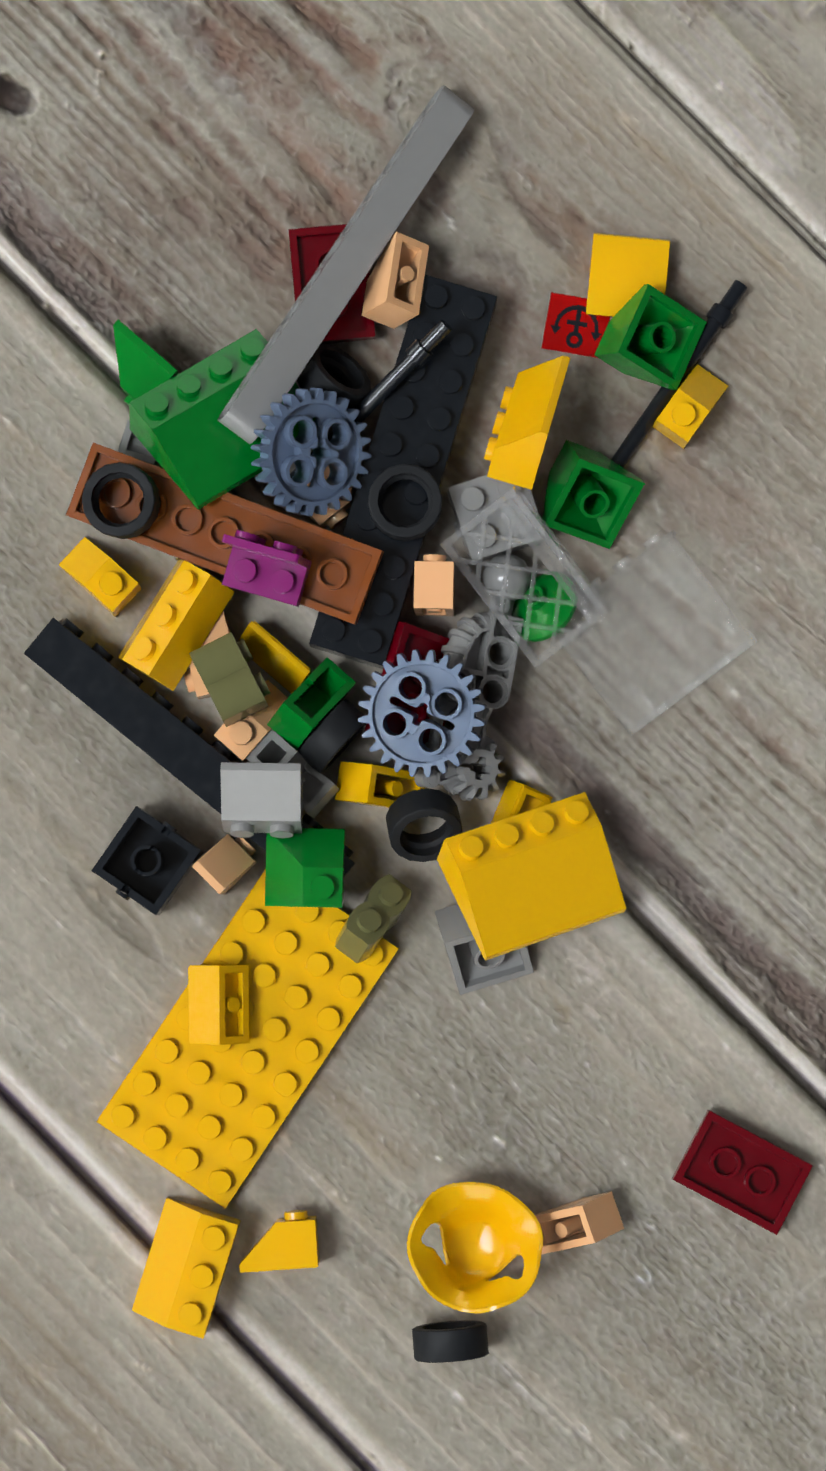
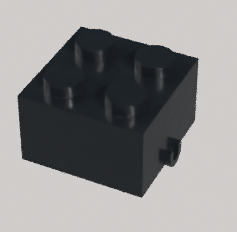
M136 806L91 871L116 887L117 890L115 892L129 901L131 898L153 914L160 915L193 868L192 865L200 858L204 851L176 832L177 829L166 821L162 823L142 808Z

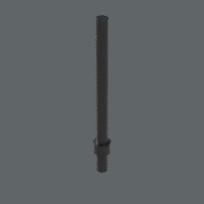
M735 280L720 303H714L707 313V323L678 388L719 329H725L732 319L733 314L731 312L748 289L740 281ZM661 386L611 458L612 461L623 468L625 467L677 390Z
M441 319L421 340L417 338L406 349L407 355L354 408L360 411L354 422H363L418 365L423 366L434 355L432 351L452 331L448 323ZM333 430L328 434L329 441L332 438ZM296 468L290 473L291 478L294 476Z

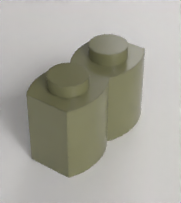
M230 632L189 653L226 727L268 707L264 696L271 692L260 672L255 675L252 674L247 662L253 660V657L244 639L236 642Z
M390 874L380 878L373 885L364 902L357 906L350 914L336 939L335 947L355 963L366 960L374 952L384 934L389 932L398 921L410 901L412 890Z

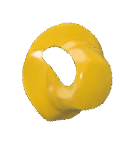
M480 1182L452 1183L432 1192L412 1221L407 1238L408 1258L423 1288L443 1305L461 1312L475 1314L499 1309L523 1297L537 1277L543 1247L542 1228L533 1212L507 1190ZM434 1223L440 1226L446 1265L434 1248L425 1246L421 1241L425 1230ZM517 1255L523 1257L524 1269L521 1278L512 1279L509 1276H504L489 1281L500 1273Z

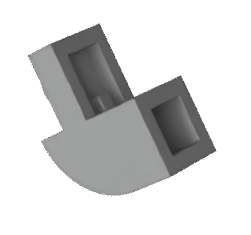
M272 729L246 758L251 763H301L303 809L313 818L318 815L340 790L325 775L312 768L299 752Z

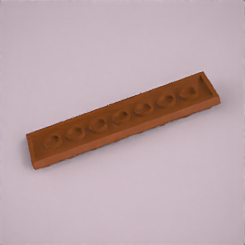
M93 442L66 516L90 524L84 514L82 495L85 484L93 472L104 465L121 462L134 465L152 477L159 489L161 505L158 517L150 529L137 537L127 539L222 575L225 574L232 546L222 542L224 534L234 537L236 530H240L266 539L265 546L273 547L274 540L296 546L298 549L304 550L302 557L312 561L300 604L357 625L384 551L230 493H225L198 510L163 468ZM117 478L108 482L101 490L99 497V506L104 517L117 524L129 523L136 519L142 511L144 504L143 492L139 485L127 478Z

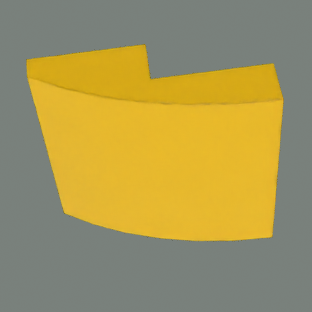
M593 233L586 314L614 317L644 284H649L665 294L670 240Z

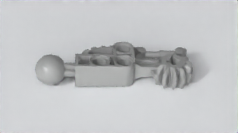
M502 553L495 556L484 568L482 573L483 586L491 596L489 612H477L472 618H461L457 622V628L450 629L447 645H442L441 653L444 654L443 657L446 654L451 655L449 667L453 668L459 663H464L465 665L460 675L463 678L473 674L476 676L469 685L471 690L483 689L485 684L489 687V696L486 700L482 693L474 698L475 703L487 705L486 709L476 712V717L486 721V725L474 727V731L482 739L479 742L468 741V744L474 751L472 755L464 754L461 751L458 753L462 764L473 765L474 770L472 771L468 767L451 765L452 762L447 760L448 772L442 774L438 767L434 765L432 776L426 778L423 767H421L416 776H414L416 785L421 788H434L437 785H443L450 795L459 794L461 800L471 801L474 797L478 800L488 798V791L500 789L495 778L506 775L504 771L498 769V764L505 758L502 755H494L497 744L486 736V731L493 709L503 707L508 702L524 621L522 618L511 616L515 600L527 592L531 584V571L526 562L513 554ZM492 645L495 647L496 650V658L494 662H492L489 656V651ZM445 692L439 698V707L444 713L453 714L457 710L458 701L453 694ZM427 713L430 719L443 725V721H446ZM430 728L428 742L425 743V746L429 749L438 750L441 746L439 744L441 735L437 730Z

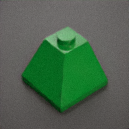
M644 284L609 321L594 356L623 374L671 390H677L707 321L651 285Z
M119 319L114 323L113 329L120 386L127 395L123 401L129 406V402L179 373Z
M566 440L549 472L542 523L550 528L610 549L645 482L600 452Z
M302 828V833H293V836L289 838H275L270 836V833H267L265 906L343 908L345 829Z

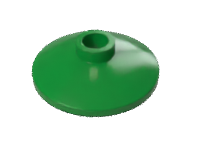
M560 571L546 572L531 580L527 592L515 600L511 615L524 619L521 632L523 639L531 642L543 641L559 633L568 624L578 604V588L575 581L569 575Z

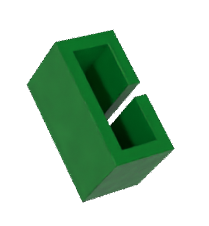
M327 657L283 702L267 725L297 750L322 721L343 701L356 682Z

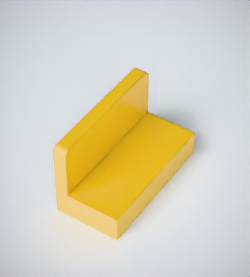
M190 965L188 967L190 1044L227 1045L249 1043V965Z

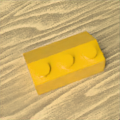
M563 355L518 372L514 387H505L500 408L505 409L506 413L498 411L492 434L498 435V438H489L484 456L485 460L491 461L487 477L532 490L571 357Z
M178 560L118 658L174 691L192 662L189 653L202 646L233 596L234 591L222 585V582L185 560Z
M167 1197L132 1311L166 1328L204 1339L241 1220Z

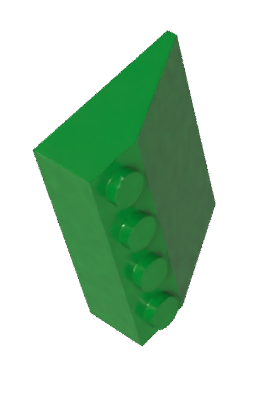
M257 329L129 402L130 430L198 510L263 471L262 467L251 465V462L260 458V452L252 450L251 446L261 444L262 438L257 437L253 443L248 444L218 422L221 412L268 343ZM296 382L288 394L295 395L296 389L299 388ZM297 423L293 428L294 439L297 437L299 432V427Z

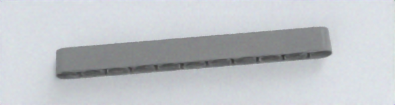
M445 85L430 99L221 412L218 422L248 444L253 443L258 437L254 433V429L264 430L266 427L260 416L274 415L270 404L272 402L282 403V394L290 391L471 118L474 108Z

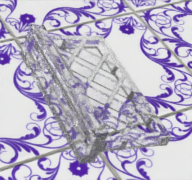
M517 485L508 490L440 544L535 668L611 611V607ZM499 508L502 509L510 520L508 536L486 533L488 516ZM482 522L481 532L470 531ZM515 527L523 538L514 537ZM463 536L479 537L478 559L462 558L452 544ZM485 538L508 541L505 563L483 561ZM513 542L529 544L533 549L532 567L510 564ZM539 559L547 569L537 568ZM467 564L477 565L476 575ZM482 566L504 569L501 591L484 587L480 581ZM509 569L532 572L529 594L507 592ZM537 573L553 575L558 582L556 598L534 595ZM562 590L566 592L571 600L561 599ZM491 595L501 596L500 606ZM506 597L528 600L525 622L510 620L504 613ZM533 601L556 604L553 625L531 623ZM561 604L576 606L586 620L575 628L558 626ZM515 626L525 627L524 637ZM530 628L552 631L550 647L539 656L528 644ZM557 632L568 633L556 642Z

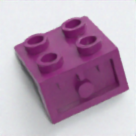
M236 530L234 537L226 534L223 535L222 542L232 546L222 585L299 607L312 561L302 557L304 550L275 540L273 547L265 546L266 539L240 530Z

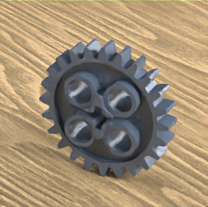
M298 388L295 395L284 393L282 394L283 404L276 402L270 404L274 413L273 416H260L266 424L265 430L254 429V433L262 439L261 444L251 446L252 450L260 452V458L251 462V465L262 467L263 470L255 479L257 482H268L263 491L264 495L275 496L273 504L282 507L286 506L287 512L298 514L300 511V515L312 516L313 513L327 515V507L335 510L340 509L339 498L347 501L352 500L349 491L350 487L361 489L362 485L356 479L357 474H368V470L361 466V460L371 458V454L363 452L362 446L371 442V439L360 436V432L365 429L367 424L364 422H354L360 411L352 408L347 409L349 400L347 398H337V392L325 390L323 393L322 388H310L309 391L308 389ZM297 423L299 427V432L297 437L294 439L293 428ZM330 426H332L333 435L329 441L327 433ZM294 462L296 471L294 476L291 478L289 470L290 466ZM328 465L330 474L327 480H325L324 471Z
M419 649L412 651L411 661H408L403 653L397 654L398 666H395L388 660L384 661L383 667L386 674L383 675L376 671L372 672L371 676L377 685H365L363 687V690L371 695L370 700L358 703L359 706L368 709V715L358 718V722L369 723L370 729L365 731L362 737L375 738L376 742L369 750L370 752L379 749L384 751L380 761L382 764L392 758L396 760L394 765L395 772H399L405 765H409V775L414 777L419 767H423L427 778L432 776L433 767L436 765L439 771L444 774L448 772L447 760H450L458 767L462 764L458 754L460 751L467 755H472L474 752L468 741L479 742L482 739L474 731V727L484 726L486 721L476 717V712L486 709L487 705L475 703L474 698L479 696L483 689L471 690L469 685L476 676L473 674L463 678L460 675L464 668V663H459L453 668L449 667L451 659L449 654H446L438 662L436 661L435 650H429L425 660H422ZM409 676L416 677L421 682L422 691L417 698L407 696L403 690V683ZM445 692L453 694L458 701L457 710L453 714H446L439 707V698ZM391 697L399 698L404 703L416 708L423 706L425 703L428 705L426 710L428 714L452 722L455 727L453 730H450L432 719H425L420 723L417 721L418 714L416 712L391 703ZM393 712L400 713L406 720V728L401 734L392 732L388 727L387 720ZM427 729H435L440 733L442 744L438 750H432L425 746L423 734Z

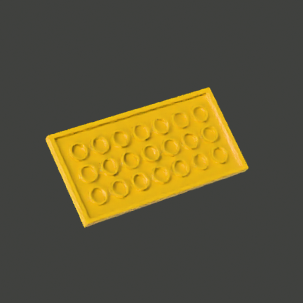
M266 869L201 964L249 965V1043L227 1045L190 1044L187 985L96 1121L225 1209L399 949L382 937L374 952L366 960L355 963L335 947L336 939L350 915L339 908L265 906Z

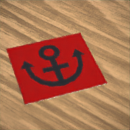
M551 292L541 348L598 358L594 354L609 323L610 316L586 314L587 298Z

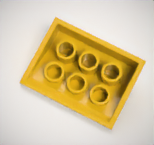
M585 792L446 838L437 857L442 872L485 961L623 913L626 910L602 825Z

